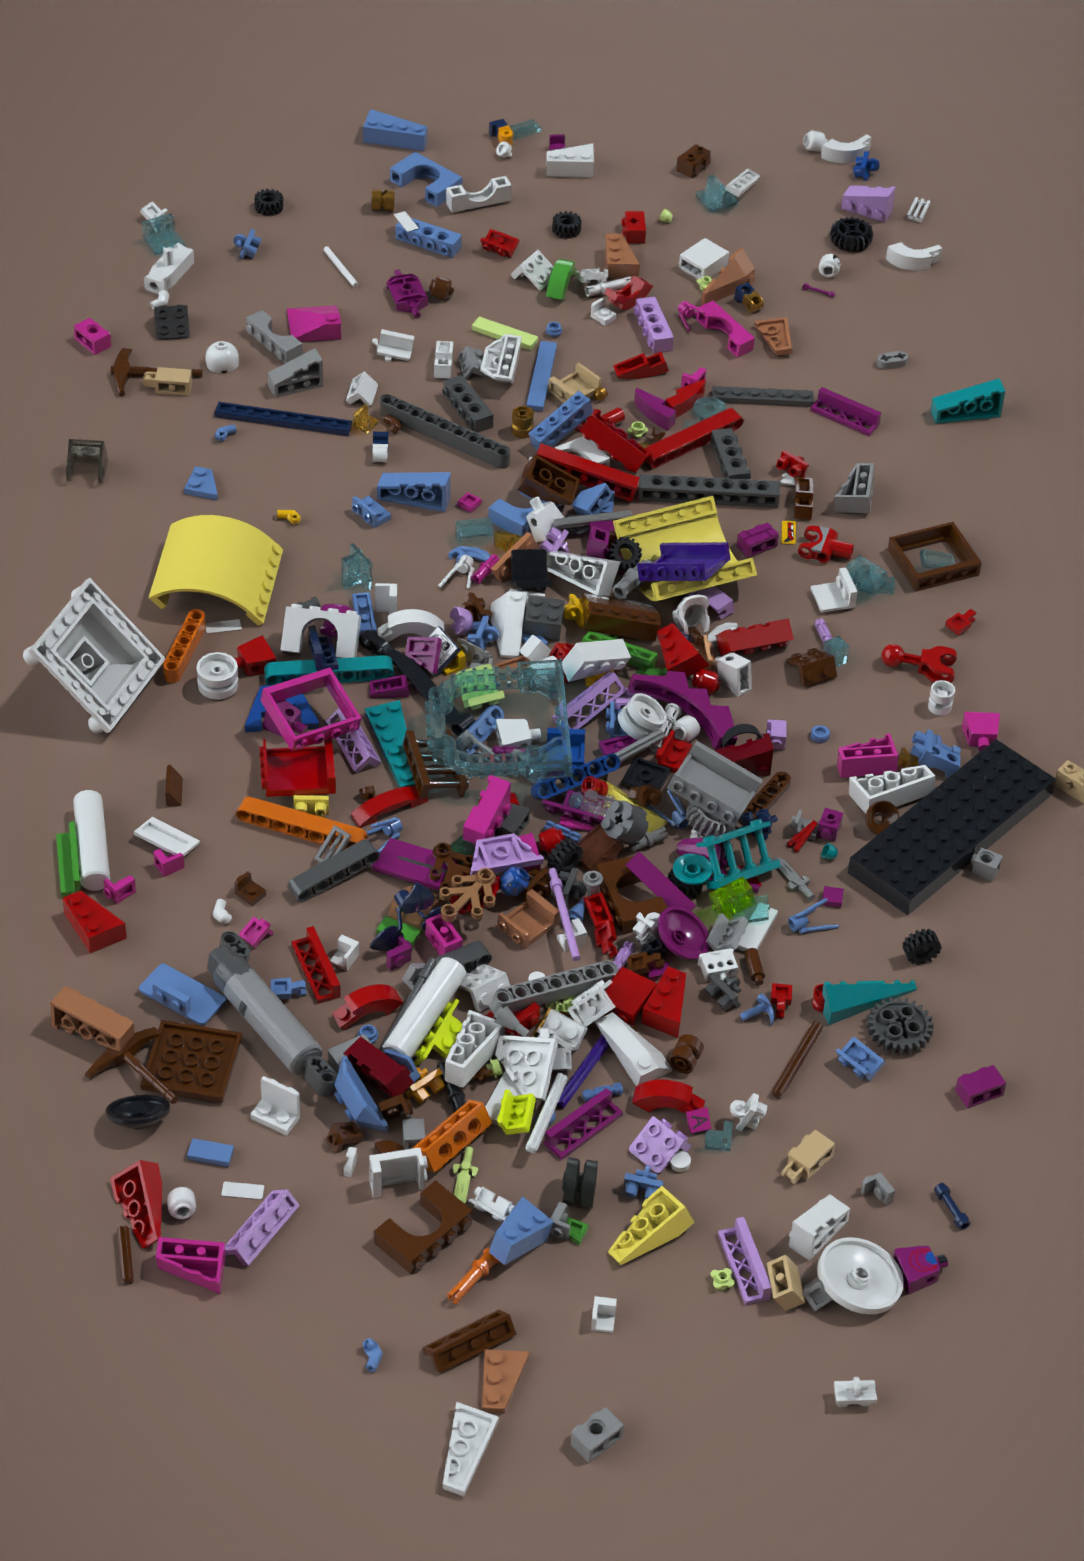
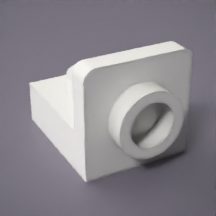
M603 297L591 305V317L602 325L606 326L616 320L617 314L605 307V299Z

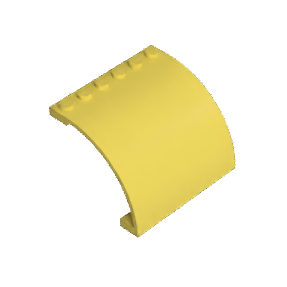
M713 496L613 521L618 540L620 537H624V539L630 537V540L633 538L635 543L638 542L640 544L639 548L641 547L642 557L639 563L642 560L649 559L654 562L661 556V543L726 542L716 514L717 509ZM620 549L624 560H629L632 557L629 549ZM730 550L731 560L706 581H660L656 583L645 581L639 590L648 599L659 601L756 576L757 572L753 558L737 561Z
M199 515L181 519L170 525L149 599L163 609L167 606L170 593L190 591L206 593L234 603L246 611V616L260 626L265 621L283 549L264 532L237 519L217 515Z

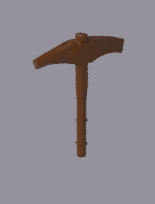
M128 348L121 349L116 358L115 366H111V375H114L119 396L125 395L124 387L130 376H144L146 372H157V368L130 366L128 360L132 349ZM190 369L192 370V377L203 376V370Z
M155 1027L134 1033V1036L120 1052L107 1048L85 1073L88 1079H92L99 1072L126 1062L133 1070L145 1078L152 1087L160 1092L164 1099H167L171 1104H175L178 1101V1098L172 1091L162 1084L134 1056L143 1045L160 1035Z

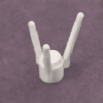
M468 555L461 556L458 563H456L438 587L441 588L458 570L460 573L468 572L466 588L469 589L472 580L471 576L475 570L472 567L474 563L472 557Z

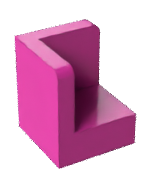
M161 849L153 851L154 865L163 877L185 868L184 855L182 853L166 856Z

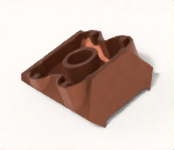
M600 824L596 825L576 843L583 850V857L579 859L581 862L577 864L587 872L596 871V864L617 859L618 852L622 849L620 841L609 837Z

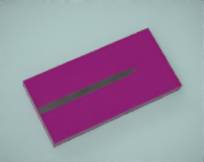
M393 838L389 839L380 852L379 859L371 866L373 871L412 883H419L435 890H439L448 869L447 865L443 862L440 880L432 881L429 878V873L436 861V858L433 856V850Z

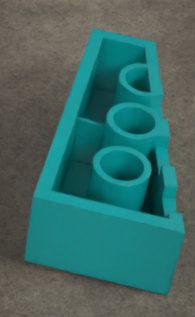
M1000 378L933 397L930 411L936 424L1001 417L1006 391Z

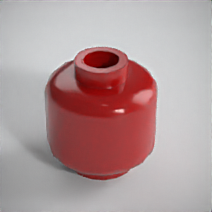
M700 669L698 672H695L692 679V686L696 689H707L708 695L713 694L715 690L718 691L721 680L718 679V674L707 669Z
M551 827L539 833V841L536 844L541 853L545 852L549 856V854H552L551 850L556 848L555 845L557 843L560 844V841L565 840V837L560 829L557 830L555 827Z

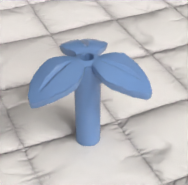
M763 993L759 994L756 999L759 1005L739 1014L742 1021H745L764 1011L769 1014L770 1026L774 1022L773 1008Z

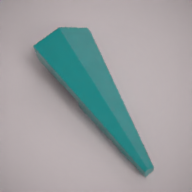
M894 980L893 983L887 984L884 981H857L856 984H847L846 981H840L839 984H831L830 981H826L822 991L825 999L823 1014L828 1024L832 1025L874 1008L876 1003L881 1005L882 1000L889 1002L890 997L894 1000L897 997L917 990L914 980H911L910 983H901L899 980Z

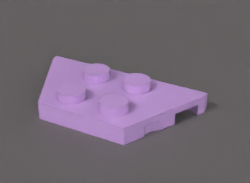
M514 833L479 839L476 842L470 875H476L482 868H489L495 873L509 870L511 867L523 868L543 864L544 858L541 854L537 856L531 851L532 847L522 842Z

